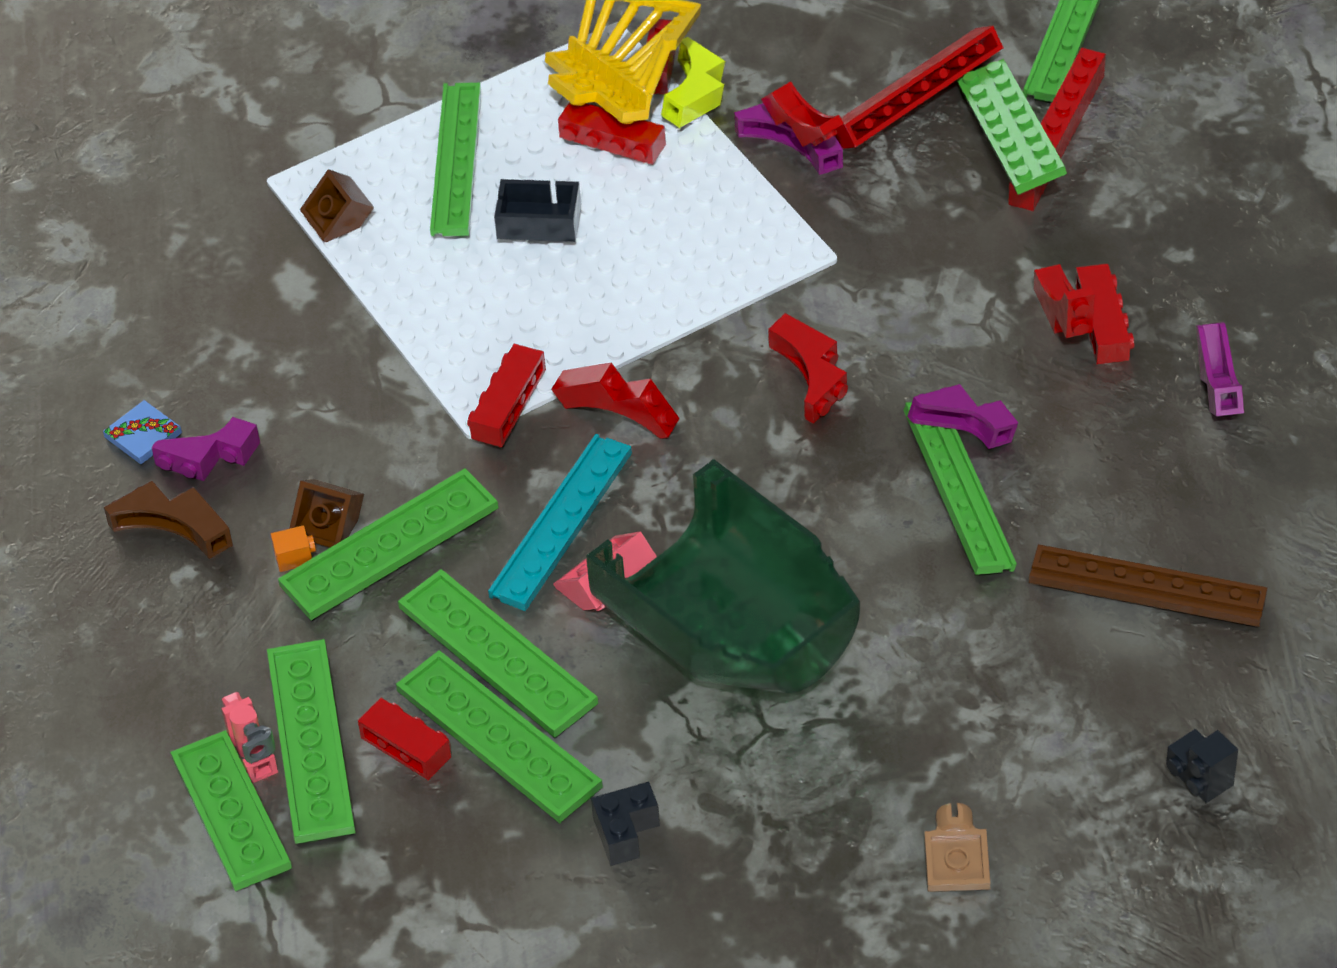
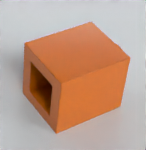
M304 525L270 533L280 572L297 568L312 559L311 553L316 552L313 536L306 535Z

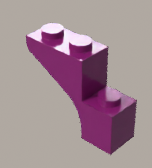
M1225 323L1196 325L1200 380L1205 382L1208 387L1209 412L1215 416L1244 413L1242 385L1239 384L1235 375Z
M960 384L915 396L907 416L915 424L960 429L970 432L978 437L988 449L1011 443L1018 426V421L1001 400L977 406Z
M232 417L222 429L213 434L158 440L151 448L156 466L164 470L183 474L188 478L204 481L220 458L230 463L234 462L245 466L260 444L257 424Z

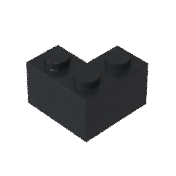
M1194 729L1168 746L1166 765L1174 776H1178L1187 784L1188 789L1193 795L1199 796L1205 803H1208L1234 786L1238 748L1219 730L1205 738L1199 731Z
M650 782L592 797L593 820L610 866L640 858L637 832L660 826L658 803Z

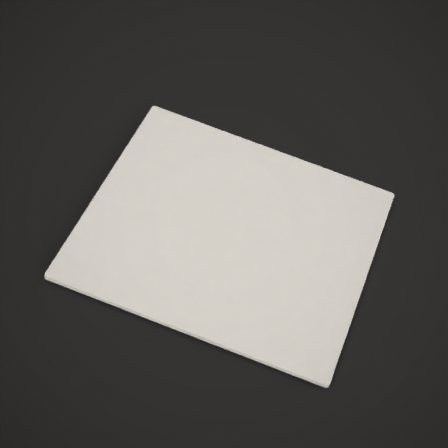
M618 22L605 27L597 50H601ZM627 29L609 56L614 55L632 35ZM592 33L588 34L586 44L589 43ZM638 42L622 62L627 61L643 46ZM568 44L550 52L568 50ZM545 54L481 82L469 236H443L442 233H435V236H431L430 233L442 100L267 179L269 188L468 439H471L470 427L467 425L468 416L471 411H475L479 404L481 393L489 387L492 374L499 370L503 355L510 351L514 343L544 351L546 371L523 409L521 415H524L557 399L551 388L563 370L612 362L616 369H619L836 264L837 255L706 114L681 128L662 117L661 112L665 94H653L649 118L646 119V121L665 126L666 145L653 165L559 138L558 118L569 101L548 85L549 74H558V72H555L552 67L545 63ZM672 77L669 92L679 86ZM589 102V103H587V104H590V105H594V106H597V107H601V106H600L598 103H596V102ZM330 169L350 176L374 206V209L360 228L329 242H324L301 213L300 208L326 171ZM500 180L551 181L553 203H557L556 181H578L580 183L581 210L576 242L497 239L494 214L498 200Z

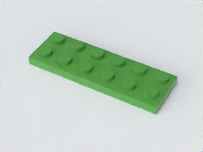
M226 730L171 751L172 760L235 891L292 869L291 861Z

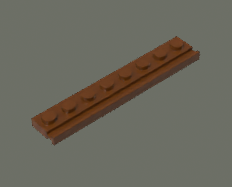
M1040 544L1037 546L1031 573L1029 574V583L1257 627L1260 626L1268 587Z

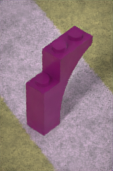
M763 103L734 112L735 132L739 138H765L790 146L805 156L819 175L843 168V148L835 136L815 147L812 143L802 147L791 126L787 125L786 122L776 126Z

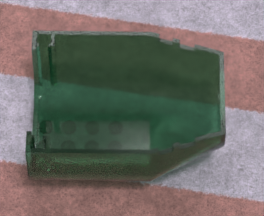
M715 459L693 474L695 509L686 531L672 546L638 572L625 578L623 557L616 553V558L613 560L612 542L608 539L586 555L589 588L593 597L701 682L782 693L799 692L818 681L838 661L850 643L859 621L860 601L844 576H840L834 568L832 558L830 556L827 557L822 550V543L818 537Z

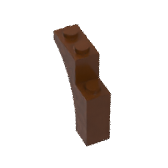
M150 481L104 507L108 526L114 532L132 528H154L169 531L191 541L208 559L233 546L229 527L194 487L169 500L156 484Z

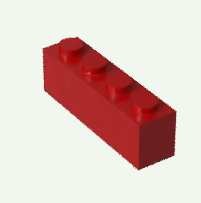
M569 102L558 118L559 138L648 164H654L666 145L664 125L646 120L624 124L619 122L612 114L606 112L604 108L587 103L582 106H576Z
M1108 264L1076 267V290L1092 287L1095 294L1092 332L1088 333L1096 364L1129 361L1130 349H1134V337L1132 332L1128 333L1127 331L1129 327L1127 313H1122L1121 310L1123 309L1121 293H1116V275L1111 274Z
M514 343L510 351L503 355L499 370L492 374L489 387L481 393L478 406L468 416L467 425L470 427L471 439L498 447L503 446L546 371L544 351Z

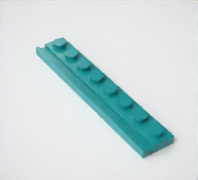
M599 434L594 435L489 588V598H498L500 602L523 611L528 609L631 456L632 446L610 438H600Z

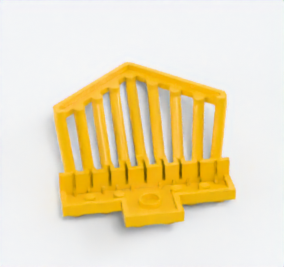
M586 0L578 37L569 36L568 50L546 52L545 63L552 67L555 72H558V74H549L548 85L556 90L558 94L565 97L572 105L582 106L589 102L598 103L606 112L612 114L621 123L631 124L633 121L648 119L651 99L671 50H676L699 17L701 4L686 0H621L630 2V5L601 50H597L615 1L619 0L604 1L588 44L586 42L596 0ZM639 6L653 7L654 10L618 51L614 55L609 56L637 13ZM672 11L679 13L677 17H674L667 26L632 57L622 62L661 18L663 12Z

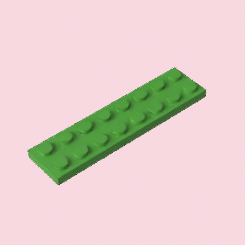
M1004 59L991 62L987 66L968 72L957 79L959 88L1017 194L1067 174L1063 162Z
M464 468L278 578L279 586L310 620H313L497 510L498 501Z
M442 569L398 600L399 609L554 738L598 704V697Z
M325 639L267 649L295 844L354 834L355 826Z
M440 650L396 683L397 691L558 823H561L603 788L602 780Z

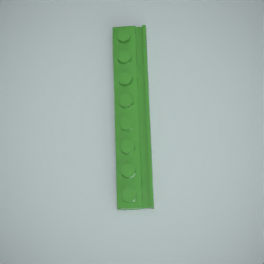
M1059 0L1023 88L1025 97L1033 95L1034 99L1048 102L1053 101L1084 43L1100 0Z
M447 83L443 84L430 222L431 236H435V233H442L443 236H469L481 83H455V86H448Z
M907 402L905 404L903 411L906 417L908 416L912 402ZM907 417L975 575L1001 573L1003 569H1009L1010 572L1014 571L1017 563L957 430L915 424Z

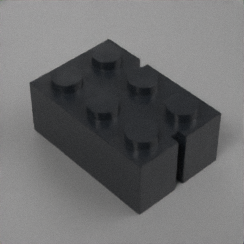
M501 179L494 214L497 239L576 242L581 210L580 183L578 181H556L557 203H553L551 181Z

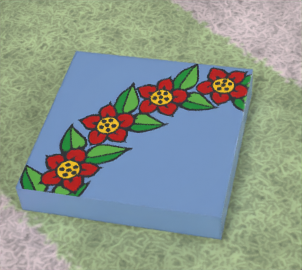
M144 400L106 428L103 433L107 440L139 464H142L153 456L151 447L156 441L174 439L182 434V431L178 424Z

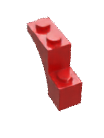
M791 81L761 99L776 126L783 122L790 125L802 147L810 143L815 147L838 134L836 128L844 124L839 114L829 116L813 108L800 95Z

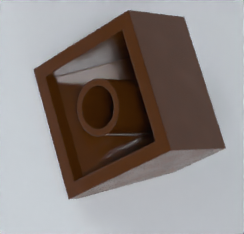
M328 169L302 205L300 211L322 241L329 242L360 228L374 209V206L350 176Z
M315 479L301 480L290 528L304 525L306 535H312L314 543L331 548L349 537L358 522L364 493Z

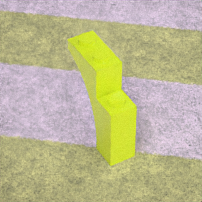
M689 37L681 41L677 59L687 78L677 88L664 95L661 112L662 117L679 128L720 106L724 88L721 80L725 61Z

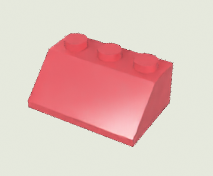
M641 531L617 535L558 579L553 585L582 610L595 609L600 611L611 603L610 598L615 594L620 595L631 588V581L649 574L652 571L651 566L659 559Z

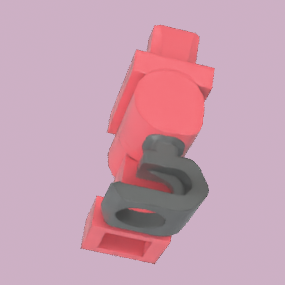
M238 692L223 697L224 707L221 709L227 733L234 747H237L238 754L245 758L243 759L244 768L252 784L278 773L273 754L275 742L272 729L262 725L259 726L257 713L253 708L251 699L249 697L242 699Z

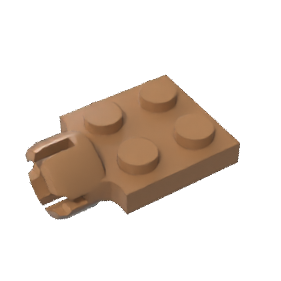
M951 803L941 806L936 813L937 828L933 831H925L928 892L990 889L986 829H977L973 826L972 810L965 804L957 803V817H952Z

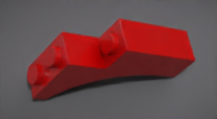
M1060 264L1034 270L1033 289L1054 334L1063 332L1065 337L1069 338L1091 333L1095 297L1092 287L1075 290L1069 283Z
M784 313L768 329L769 348L786 357L803 375L808 386V392L804 400L805 419L814 424L821 416H825L829 412L831 406L838 399L841 400L846 395L848 390L847 372L835 366L838 360L837 341Z
M612 362L563 370L551 388L565 409L593 407L609 410L638 422L660 439L668 438L680 419L651 378L626 382Z

